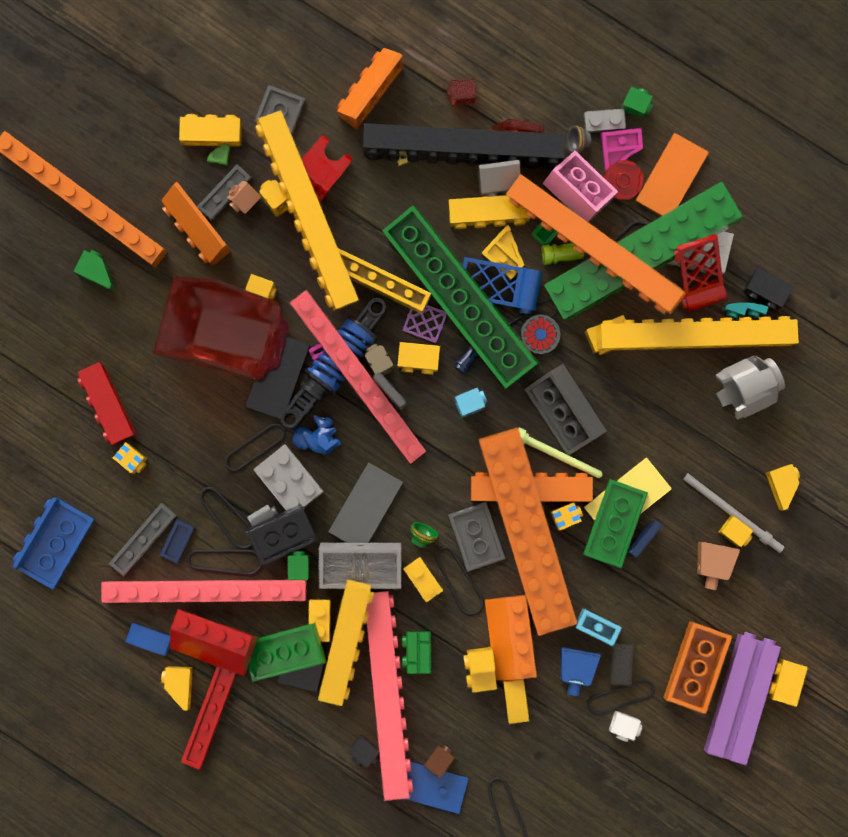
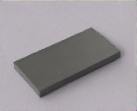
M368 462L328 532L347 543H369L403 482Z

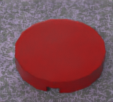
M621 160L611 164L604 175V179L618 191L614 198L619 200H629L641 191L644 183L643 173L638 165L628 160Z

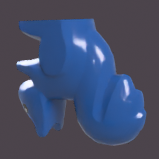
M314 415L318 429L312 432L307 427H300L293 433L292 442L299 449L305 450L309 447L313 452L327 455L341 445L339 439H333L332 437L336 432L334 427L330 428L333 424L332 419Z

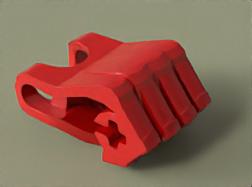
M324 135L317 140L301 159L319 204L353 159L348 154H345L338 161L328 159L324 149L329 139Z

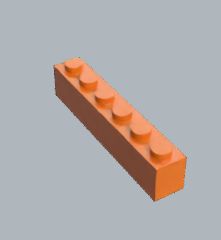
M475 473V476H471V501H497L490 476H487V473ZM535 473V477H533L540 501H593V477H588V473H576V477H568V473H555V477H547V473Z

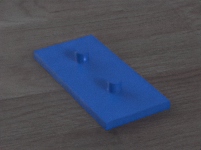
M410 762L411 771L407 772L408 780H412L413 792H409V798L403 799L459 814L469 778L446 771L439 778L425 768L424 765Z

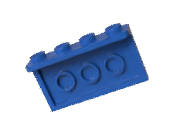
M58 497L48 499L45 503L43 515L35 520L33 532L31 535L28 534L23 541L24 547L22 551L17 552L12 560L14 563L12 568L25 573L52 590L56 588L95 521L91 516Z

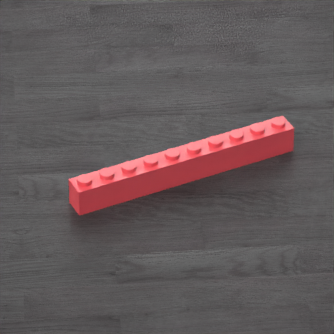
M307 580L102 582L101 603L306 601Z
M389 591L374 593L372 603L367 604L366 611L369 612L367 629L384 800L409 798V792H413L412 780H408L407 772L411 771L410 759L405 757V751H409L408 738L403 737V730H407L406 718L401 717V710L405 708L404 698L399 697V689H402L401 676L397 677L400 659L399 656H395V648H398L397 636H393L392 628H396L395 615L391 616L390 608L394 607L393 595H389Z

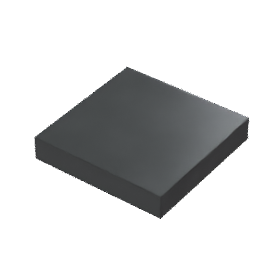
M268 85L254 122L257 123L259 118L281 110L292 136L306 99Z

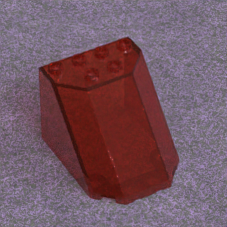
M173 276L153 354L259 380L265 376L266 372L279 366L289 326L282 317L281 307L277 301L217 279Z

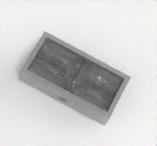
M320 543L319 588H345L348 579L369 584L371 589H401V543Z

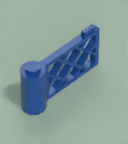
M464 257L463 266L466 270L468 262L476 263L480 268V271L474 274L472 278L483 273L488 280V283L480 288L483 289L490 284L495 290L496 294L489 298L492 303L520 308L519 312L531 314V310L536 311L543 271ZM490 266L496 267L500 273L492 280L485 273V270ZM509 270L518 271L517 280L510 284L504 274ZM502 276L508 286L498 292L492 282ZM509 287L514 293L513 302L504 301L500 295ZM496 296H499V298H500L501 300H497V299H493V298H495Z

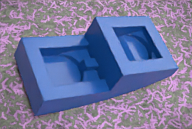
M132 623L126 642L167 656L170 647V635L137 623Z

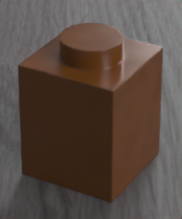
M438 745L424 764V767L441 778L455 758L452 756L453 751L445 745L442 748Z

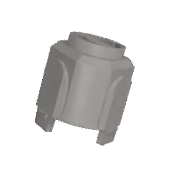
M752 356L716 374V378L722 382L724 387L716 395L722 407L729 404L733 405L737 420L748 417L777 403L778 392L785 388L782 373L771 358L762 360L757 356Z

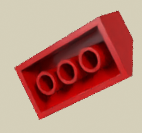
M178 609L171 627L170 649L245 676L258 637L194 613Z

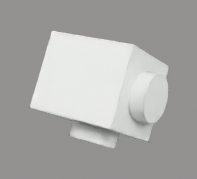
M615 710L609 731L617 734L616 738L628 742V739L634 740L636 736L640 735L642 725H640L641 721L638 718Z

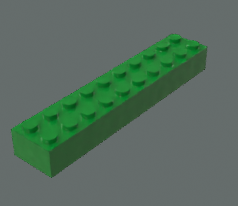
M720 182L620 240L617 244L656 271L675 260L674 251H677V246L714 234L718 235L743 221V216L723 182ZM588 259L544 286L562 318L568 322L625 289L626 287L622 284L623 280L618 276L613 278L605 272L606 267L602 264L598 267Z
M411 206L382 230L505 389L509 388L539 364L538 360L416 206Z

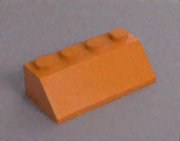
M383 48L381 52H376L371 60L373 62L369 68L366 67L362 71L360 81L351 86L348 91L349 96L346 100L342 99L338 104V117L355 129L360 127L403 68V55L386 48Z
M178 182L173 184L161 200L165 205L162 209L168 217L173 215L177 220L174 224L181 233L185 231L189 237L186 240L193 248L198 247L201 251L198 255L204 263L209 262L212 266L231 252Z
M526 595L486 599L485 607L490 645L493 650L496 680H518L537 677Z

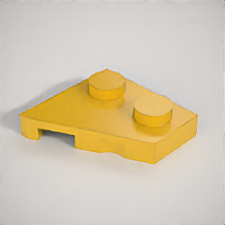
M507 225L481 254L490 262L523 268V260L512 236L511 229ZM509 270L504 275L511 281L518 271Z

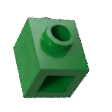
M631 86L621 109L642 119L644 114L649 115L653 106V103H650L653 96L649 95V92L644 89H636Z
M305 551L293 552V556H288V580H310V555H305Z

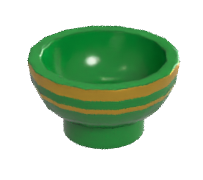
M421 522L412 523L411 541L416 546L425 548L427 544L433 543L437 539L438 533L432 527Z

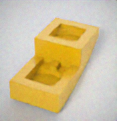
M524 679L503 680L509 724L529 721Z

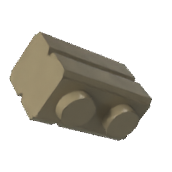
M374 344L366 349L365 358L374 375L380 372L384 376L393 371V363L389 356H387L383 346Z

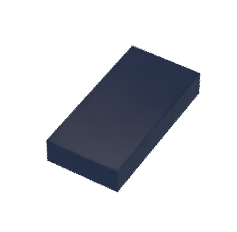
M176 519L159 556L179 564L196 527Z

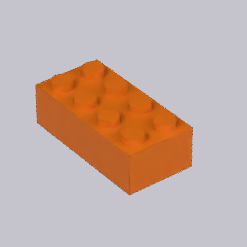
M689 621L663 698L706 714L732 636Z

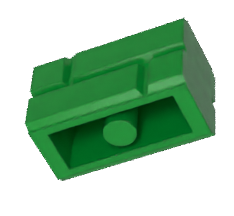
M406 631V636H402V648H406V656H402L403 669H407L408 674L431 673V631Z

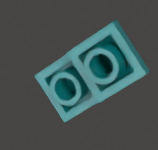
M733 303L723 307L722 312L727 313L726 316L733 319L743 317L745 312H748L747 315L759 318L766 315L768 307L755 303Z

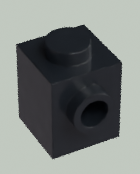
M363 734L360 735L348 750V753L353 756L352 760L360 767L364 765L367 768L370 764L374 766L380 758L378 755L380 753L379 748Z

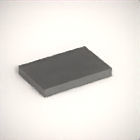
M378 372L373 376L374 382L399 411L402 412L406 408V401L384 376Z
M486 502L448 514L467 572L505 559Z

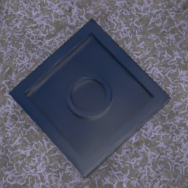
M650 521L631 544L627 554L631 557H638L662 525L657 521Z

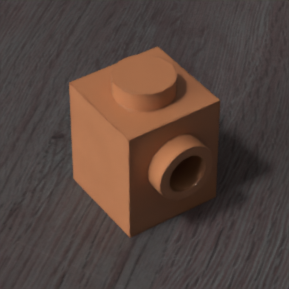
M245 181L233 186L227 197L231 202L229 206L237 213L241 211L244 214L261 198Z

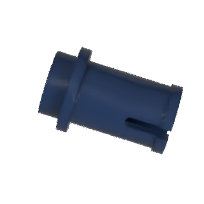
M470 347L467 348V351L460 360L455 362L456 365L454 367L463 374L465 371H469L468 367L478 356V353L473 352L474 350Z

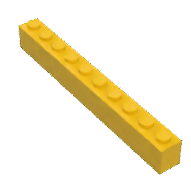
M280 110L259 118L257 126H255L259 138L262 137L264 140L263 149L266 156L271 157L273 162L271 164L272 171L280 179V183H278L282 194H286L288 199L286 202L287 208L295 216L294 224L296 230L302 233L304 238L302 239L305 251L309 250L311 255L309 259L313 270L316 269L319 277H317L320 288L325 289L327 294L325 300L328 307H332L333 311L357 302L358 297L282 111Z
M790 316L778 317V320H771V317H759V320L753 321L751 317L739 318V321H732V318H720V321H713V318H703L701 322H693V319L690 318L681 319V322H674V319L661 320L662 323H654L653 319L642 320V323H635L634 320H623L622 324H615L614 320L602 321L603 324L597 326L598 351L792 346L799 343L797 319L790 320Z

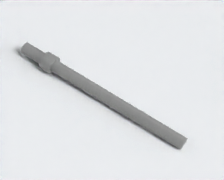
M687 473L683 478L684 481L730 516L736 517L752 529V533L758 536L762 543L768 544L779 553L782 552L784 546L772 538L773 535L768 531L764 532Z

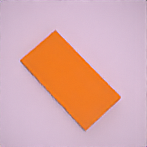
M674 133L635 202L659 216H663L677 208L709 152Z

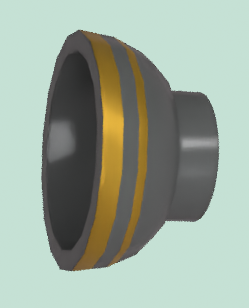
M571 126L567 135L569 152L571 154L574 151L580 153L585 148H589L591 144L590 133L585 132L580 126Z

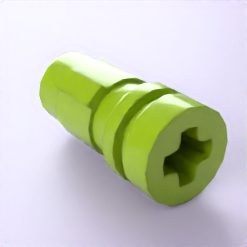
M573 243L556 246V244L551 246L542 245L544 265H550L552 262L557 264L559 261L566 262L584 259V253L580 254L573 249Z

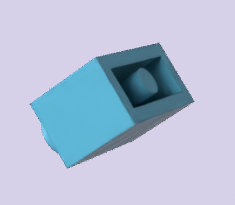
M478 388L454 398L461 418L484 410L487 402L484 392H479Z
M583 608L577 618V624L574 625L575 628L612 646L622 628Z

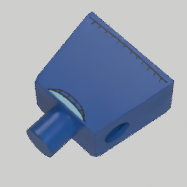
M560 647V680L569 682L567 694L579 696L581 685H591L600 659L599 653Z

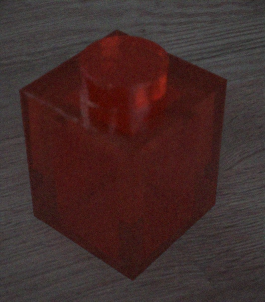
M474 79L450 80V87H447V99H451L452 105L475 103Z

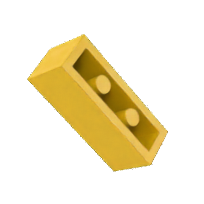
M187 114L186 117H180L179 141L182 145L241 146L242 122L235 115L217 118L216 115L198 117L194 114Z

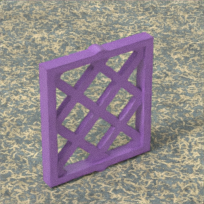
M427 305V309L423 313L430 311L432 317L425 320L423 314L416 313L412 315V309H410L402 331L436 343L443 329L447 313ZM432 310L439 312L440 314L434 316ZM421 315L423 321L416 324L414 317ZM443 316L442 323L438 325L436 318ZM409 319H412L414 325L407 328ZM434 320L436 326L429 329L427 322ZM425 324L427 330L420 332L418 326ZM416 328L418 333L412 332L410 330ZM438 329L437 336L433 337L431 331ZM429 333L431 338H428L423 335Z

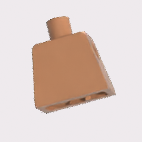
M698 542L697 573L707 576L705 588L717 590L719 579L729 580L739 555V549Z

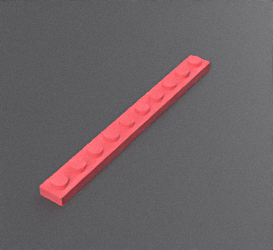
M304 291L291 301L290 305L406 460L411 464L424 454L426 450L310 294Z

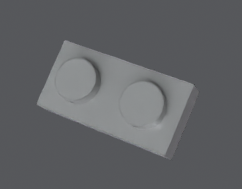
M624 109L584 112L585 132L620 131L626 128Z

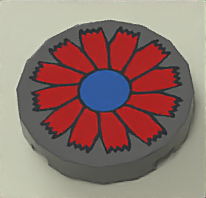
M541 314L532 316L525 321L521 328V340L531 353H549L559 343L561 335L559 326L549 316Z

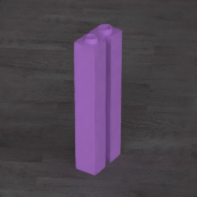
M744 632V635H737L704 746V751L709 754L747 765L781 647L775 645L776 641L767 638L760 641L756 639L757 635Z

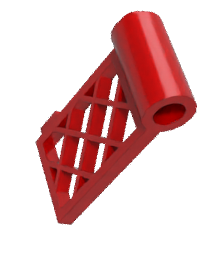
M714 234L677 246V251H674L675 262L680 265L682 287L686 294L680 302L682 309L690 312L726 300L727 294L723 285L717 235ZM713 242V246L708 252L703 250L706 244ZM691 249L694 250L689 258L684 256L683 252ZM699 253L705 255L699 263L694 261ZM710 258L715 259L710 267L705 266ZM691 264L695 265L696 268L691 274L686 272ZM701 269L706 270L707 272L702 278L696 276ZM712 273L717 275L716 280L706 281ZM692 280L698 281L695 287L688 288Z

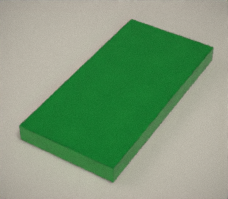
M609 479L583 555L622 569L648 492Z
M316 623L258 638L248 665L252 682L326 663Z

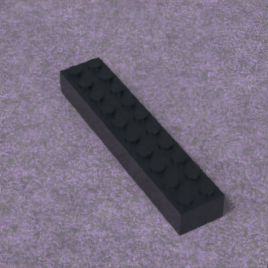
M364 123L363 152L364 157H368L369 160L387 158L389 161H399L400 157L401 159L407 158L408 162L427 160L428 163H439V161H447V164L452 165L466 162L467 165L476 166L478 163L493 164L519 160L520 165H525L528 169H536L538 166H543L548 170H553L564 160L565 134Z

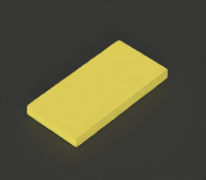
M648 458L642 460L617 480L620 483L648 492L641 513L672 489ZM605 491L584 507L594 521Z

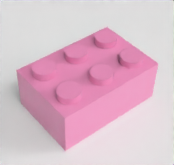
M576 151L554 168L543 182L571 211L587 222L607 206L618 193Z

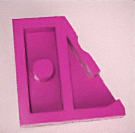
M641 128L601 133L605 171L611 164L626 160L643 149Z

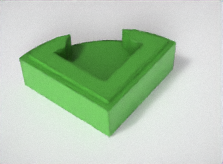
M221 145L209 154L207 162L227 166L231 146Z

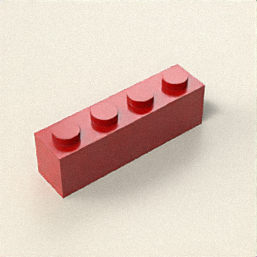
M98 362L79 371L80 378H78V382L81 388L87 391V402L90 407L94 406L96 411L94 416L99 425L102 424L105 430L103 436L106 442L116 446L137 436L104 364Z

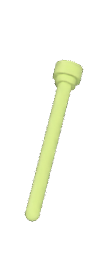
M518 428L523 445L527 444L596 478L602 477L600 470L529 437L526 430Z

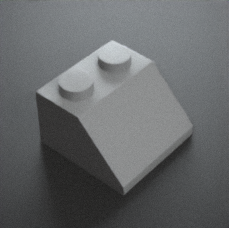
M519 160L479 165L478 180L481 197L503 194L506 196V193L520 176Z

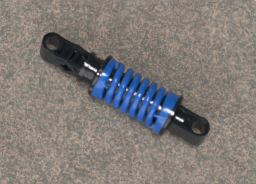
M379 298L372 299L357 319L348 315L346 321L341 326V330L337 331L355 356L363 357L364 353L361 349L366 351L369 348V344H373L378 340L373 331L387 314V307L384 301ZM375 305L383 306L380 313L372 312ZM324 349L322 351L323 354L318 355L319 361L315 360L313 367L305 370L308 376L305 383H301L300 387L302 389L294 396L289 406L281 415V423L290 430L297 429L314 410L317 403L324 401L327 393L336 394L337 389L341 385L338 380L341 382L345 380V377ZM289 415L296 416V421L292 425L286 423Z

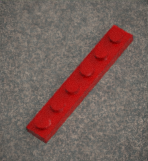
M218 666L216 667L181 760L182 763L199 770L202 769L237 673Z

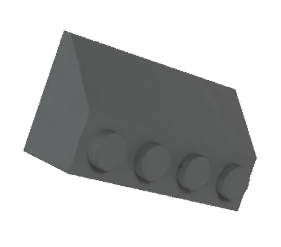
M564 364L548 372L525 388L528 396L567 455L574 453L607 431Z

